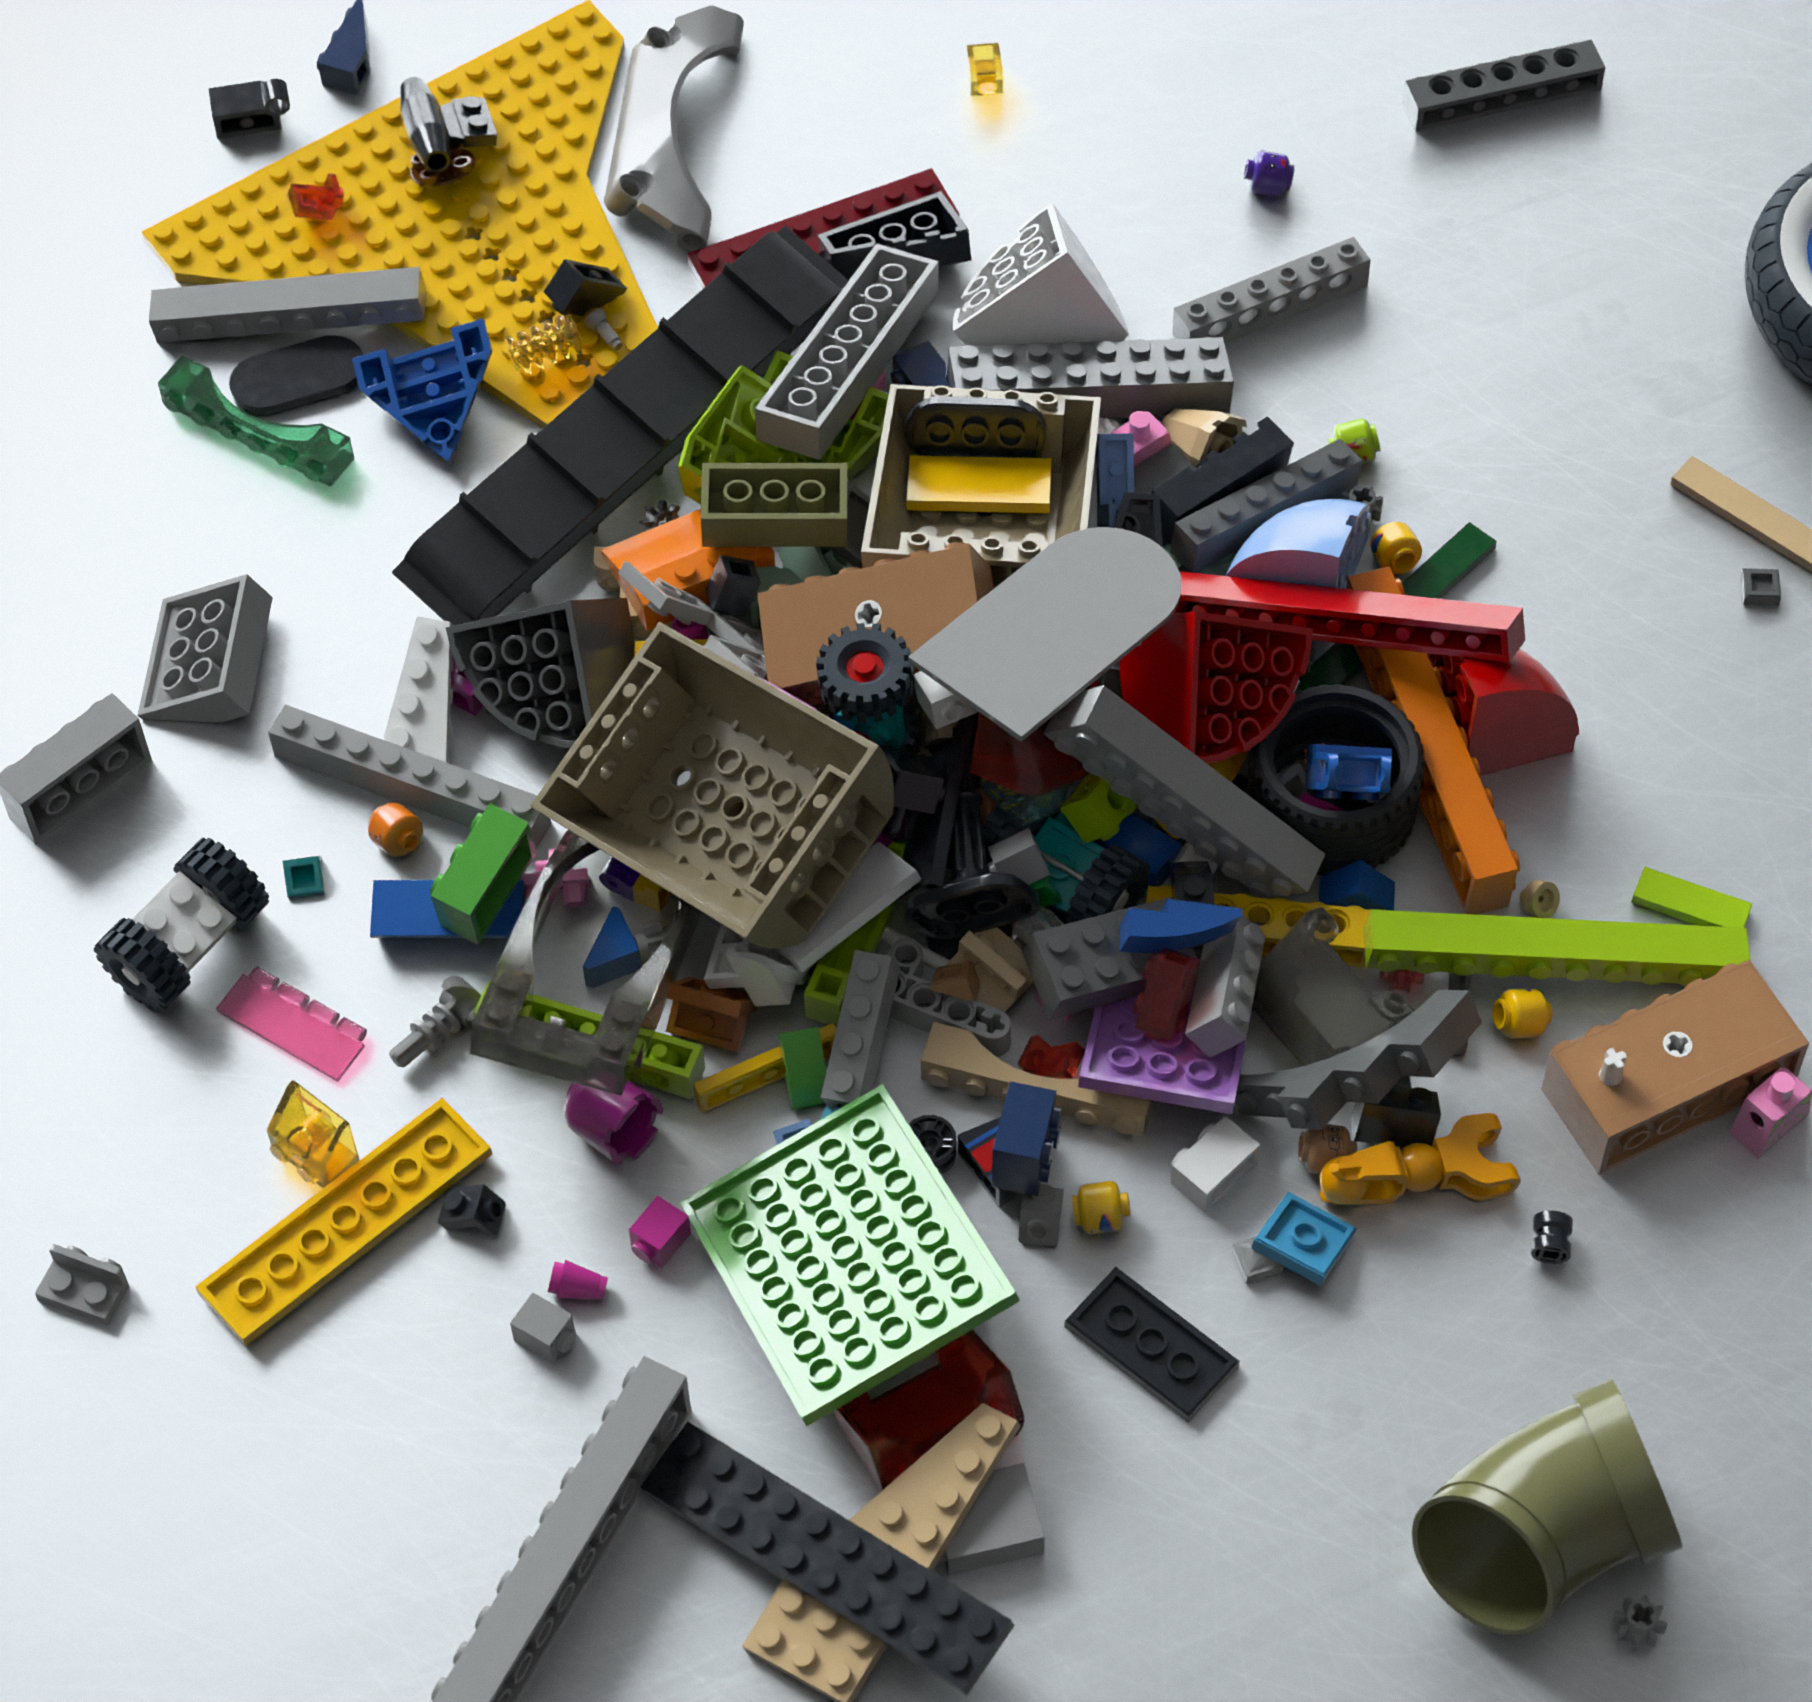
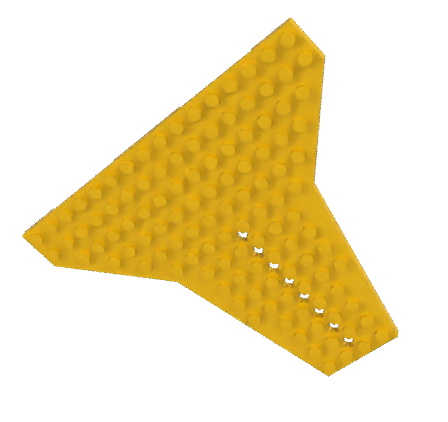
M586 0L426 83L440 106L452 102V99H461L467 96L485 98L497 132L496 146L463 147V144H461L463 149L470 151L474 155L476 164L468 176L456 183L442 187H423L411 179V157L416 153L410 145L403 123L399 97L141 231L143 240L177 282L202 285L420 267L426 287L425 320L390 324L425 348L452 341L451 328L484 318L493 352L480 386L543 429L593 385L596 375L599 374L603 377L658 328L589 181L590 171L625 48L624 36L590 0ZM472 235H480V240L477 241L474 238H468ZM492 255L498 256L497 261H493L492 259L485 260L487 257ZM564 259L609 268L628 288L623 295L600 307V309L606 312L608 324L623 343L619 350L616 351L610 347L598 332L588 329L585 326L583 316L573 314L565 316L552 307L553 302L543 291ZM509 276L516 277L515 282H512L510 280H503ZM526 297H534L535 300L533 303L521 301ZM544 318L553 319L552 324H548L547 322H539ZM563 339H570L572 343L568 346L565 343L558 345ZM580 361H590V366L585 367L583 364L576 366Z

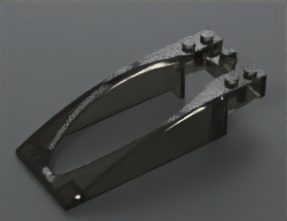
M567 830L548 860L519 916L472 1022L470 1054L622 1096L633 1066L641 1068L668 1000L666 995L669 983L674 982L702 912L678 898L672 923L659 948L629 981L611 995L595 1036L566 1028V1020L551 1016L549 1023L532 1019L535 983L534 947L563 882L565 873L584 858L600 850Z

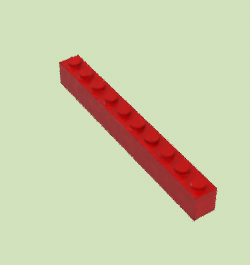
M1191 572L1180 573L1181 595L1179 604L1174 614L1198 611L1313 628L1312 640L1502 662H1510L1526 640L1522 607Z

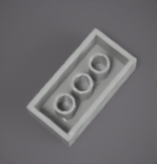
M110 693L102 700L93 703L86 712L75 720L64 724L57 733L46 741L35 745L28 754L17 762L5 767L0 773V796L9 819L37 845L152 760L140 719L118 697Z

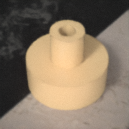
M1533 880L1521 891L1520 901L1527 915L1536 918H1550L1559 906L1560 894L1554 883Z

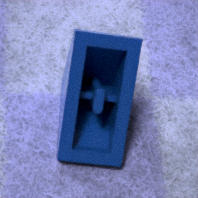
M1362 860L1320 877L1319 902L1331 906H1359L1369 910L1394 911L1395 882Z
M612 906L583 965L585 985L590 988H595L642 970L639 948L620 908Z

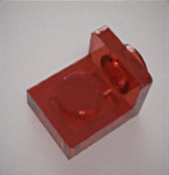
M1039 1035L1031 1036L1018 1061V1066L1023 1071L1037 1076L1073 1079L1084 1057L1085 1048L1077 1041L1051 1047Z

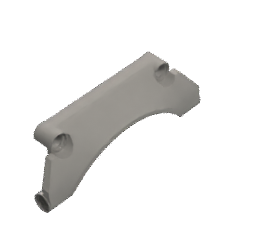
M713 4L674 18L670 23L669 31L657 26L648 28L633 46L604 196L606 208L609 212L619 217L626 216L637 205L636 208L668 231L677 234L679 247L687 252L707 246L712 216L707 201L688 170L679 145L676 110L680 89L687 75L704 61L716 56L739 53L744 29V20L739 14L727 11Z

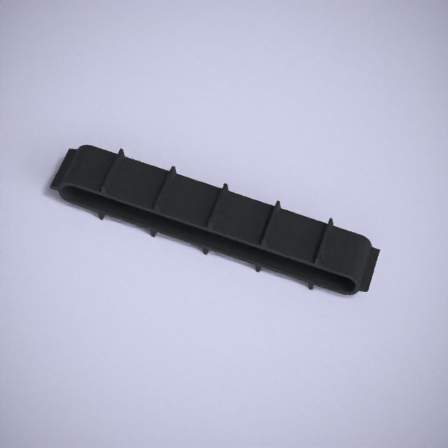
M786 225L777 233L771 231L765 234L732 264L727 261L724 264L722 273L668 320L663 317L659 322L658 328L603 377L599 374L596 375L593 385L536 435L531 432L527 437V443L469 494L462 492L459 502L412 544L404 559L394 568L392 574L442 620L449 621L453 625L497 616L524 591L527 594L530 593L533 583L590 532L593 535L597 533L599 524L655 474L660 476L663 473L664 466L683 450L686 437L738 367L743 365L764 378L777 350L791 355V352L806 340L846 286L848 280Z

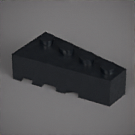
M942 192L818 234L820 256L848 281L876 243L938 261V267L972 261L969 229Z
M1268 416L1258 422L1259 429L1252 434L1247 435L1243 431L1232 438L1234 445L1220 454L1213 450L1204 456V459L1195 470L1188 466L1152 489L1151 493L1160 494L1162 532L1171 541L1175 522L1288 465L1294 442Z

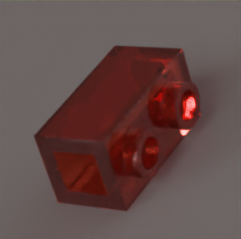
M1166 947L1157 955L1151 956L1148 959L1143 973V978L1147 979L1144 992L1139 994L1134 1006V1014L1138 1015L1135 1025L1136 1029L1146 1032L1147 1037L1157 1041H1171L1182 1031L1198 974L1200 959Z

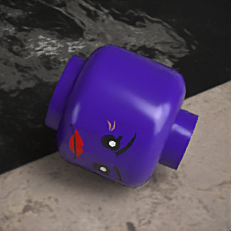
M1260 150L1255 154L1253 160L1247 159L1243 179L1249 180L1248 185L1251 192L1279 197L1284 191H1289L1291 188L1294 165L1290 164L1289 158L1285 154Z

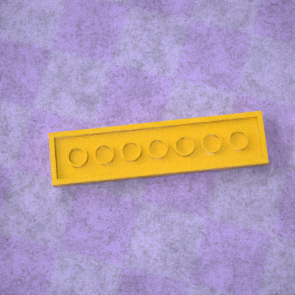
M440 1098L196 1285L197 1294L243 1345L247 1346L439 1197L447 1188L453 1186L493 1155L491 1147L443 1098Z

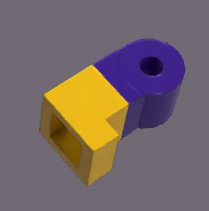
M613 857L609 858L599 875L600 882L610 891L661 912L671 895L664 888Z

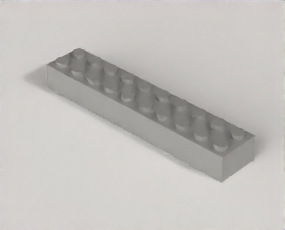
M643 1356L637 1368L632 1366L628 1370L622 1383L623 1391L616 1401L611 1400L606 1406L602 1415L603 1423L596 1434L591 1433L587 1437L581 1450L582 1458L575 1468L570 1467L565 1473L560 1485L561 1492L555 1502L549 1501L544 1507L539 1519L541 1525L533 1537L529 1535L522 1543L518 1553L519 1560L512 1572L507 1570L501 1577L497 1586L498 1595L490 1607L486 1605L479 1613L475 1623L476 1631L469 1642H462L457 1649L453 1659V1664L455 1665L447 1678L441 1677L436 1683L431 1695L432 1702H517L641 1496L643 1490L640 1486L672 1444L692 1411L687 1376L646 1356Z

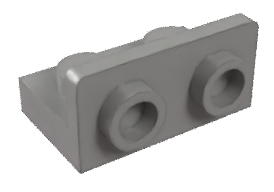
M53 1244L49 1250L53 1261L34 1293L37 1300L108 1326L129 1288V1283L122 1266L109 1258H102L101 1260L92 1258L82 1249L73 1245H67L65 1248Z

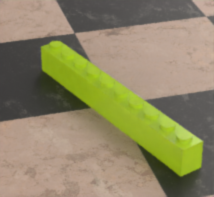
M1370 909L1364 926L1366 968L1379 969L1383 972L1408 970L1417 971L1422 974L1450 972L1461 976L1492 974L1500 978L1513 975L1530 976L1533 979L1554 977L1568 978L1572 981L1596 979L1606 980L1610 983L1637 981L1649 985L1679 983L1687 986L1696 979L1706 980L1716 975L1720 969L1728 964L1734 963L1738 965L1750 960L1747 928L1372 909Z

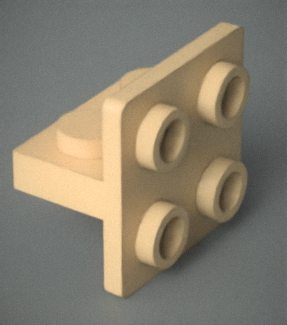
M997 927L975 934L969 930L959 941L956 955L946 964L973 961L980 981V989L975 1000L1002 1010L1005 1013L1034 982L1023 957V949Z

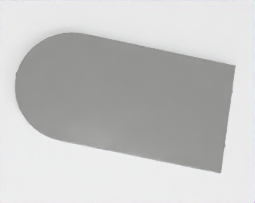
M1109 527L1078 530L1064 535L1047 546L908 656V662L1016 739L1023 741L1171 618L1180 601V572L1168 552L1156 542L1141 534Z

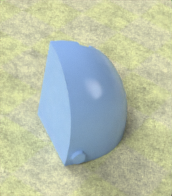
M1321 499L1290 507L1271 517L1251 534L1233 559L1226 576L1346 589L1348 576L1355 575L1370 534V506L1365 503L1345 499Z

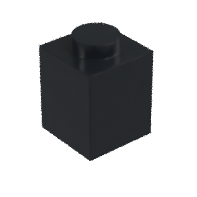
M724 555L719 556L706 587L712 611L723 615L747 616L761 584L754 561Z

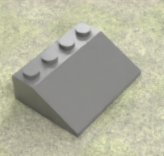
M244 574L162 599L137 716L143 720L224 722L249 715L273 597L248 574Z

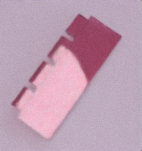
M259 966L254 967L248 976L242 974L216 1007L217 1012L339 1082L364 1049L365 1045L362 1041L367 1035V1029L347 1017H342L338 1022L340 1013L316 999L309 1003V995L286 982H282L279 985L280 979Z

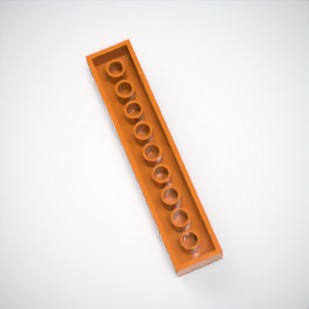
M1390 566L1348 576L1346 589L1405 595L1401 580L1394 578ZM1354 645L1373 693L1381 695L1387 701L1394 703L1399 710H1402L1407 715V719L1414 724V730L1420 735V742L1424 748L1423 756L1425 757L1419 804L1464 913L1477 915L1508 907L1512 891L1516 889V875L1520 871L1519 857L1515 850L1509 849L1506 842L1507 831L1502 819H1497L1495 816L1491 791L1489 788H1484L1481 783L1479 763L1475 757H1470L1467 750L1468 740L1465 730L1456 724L1453 702L1449 696H1444L1441 674L1437 667H1432L1429 660L1430 653Z

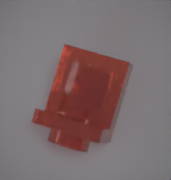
M329 173L323 186L291 183L288 196L294 216L333 220L338 207H341L344 201V190L339 186L336 174Z

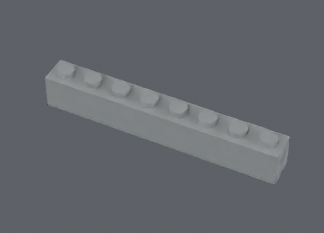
M420 267L152 289L148 322L157 343L364 325L373 326L400 322L408 323L425 320L426 287Z
M286 704L268 731L273 753L277 758L469 828L478 813L483 814L489 803L528 822L535 849L538 848L551 825L550 818L530 806L537 797L535 794Z

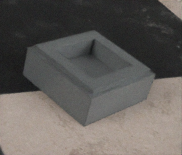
M1743 568L1741 573L1743 605L1779 606L1781 601L1779 569Z

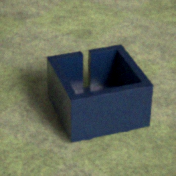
M1010 1081L992 1149V1187L1038 1196L1041 1182L1049 1183L1053 1160H1051L1052 1151L1057 1149L1061 1133V1126L1059 1124L1062 1107L1056 1106V1090Z

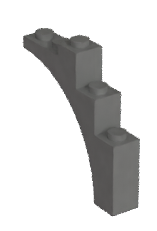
M1437 990L1424 1004L1398 1024L1348 1051L1322 1061L1289 1070L1240 1075L1235 1106L1240 1115L1287 1118L1291 1128L1322 1130L1347 1102L1378 1104L1402 1076L1435 1077L1481 1025V1018L1469 991Z

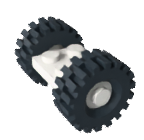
M203 837L174 865L173 871L176 875L132 919L121 918L94 945L93 950L97 954L95 957L103 964L101 967L104 971L111 974V979L123 987L122 990L125 993L133 995L134 999L139 1003L143 1002L146 1008L150 1010L154 1008L156 1012H163L190 985L191 981L189 979L191 977L188 972L231 928L235 931L243 930L269 904V893L265 891L266 887L263 882L257 880L259 876L255 871H250L247 867L248 864L243 859L239 860L234 851L231 849L226 850L224 844L219 841L215 843L212 838L205 839Z

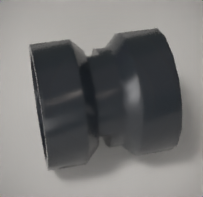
M1554 1210L1536 1213L1533 1219V1231L1536 1233V1237L1532 1240L1531 1256L1534 1259L1548 1264L1564 1263L1570 1259L1571 1243L1568 1241V1237L1572 1234V1217L1564 1212Z

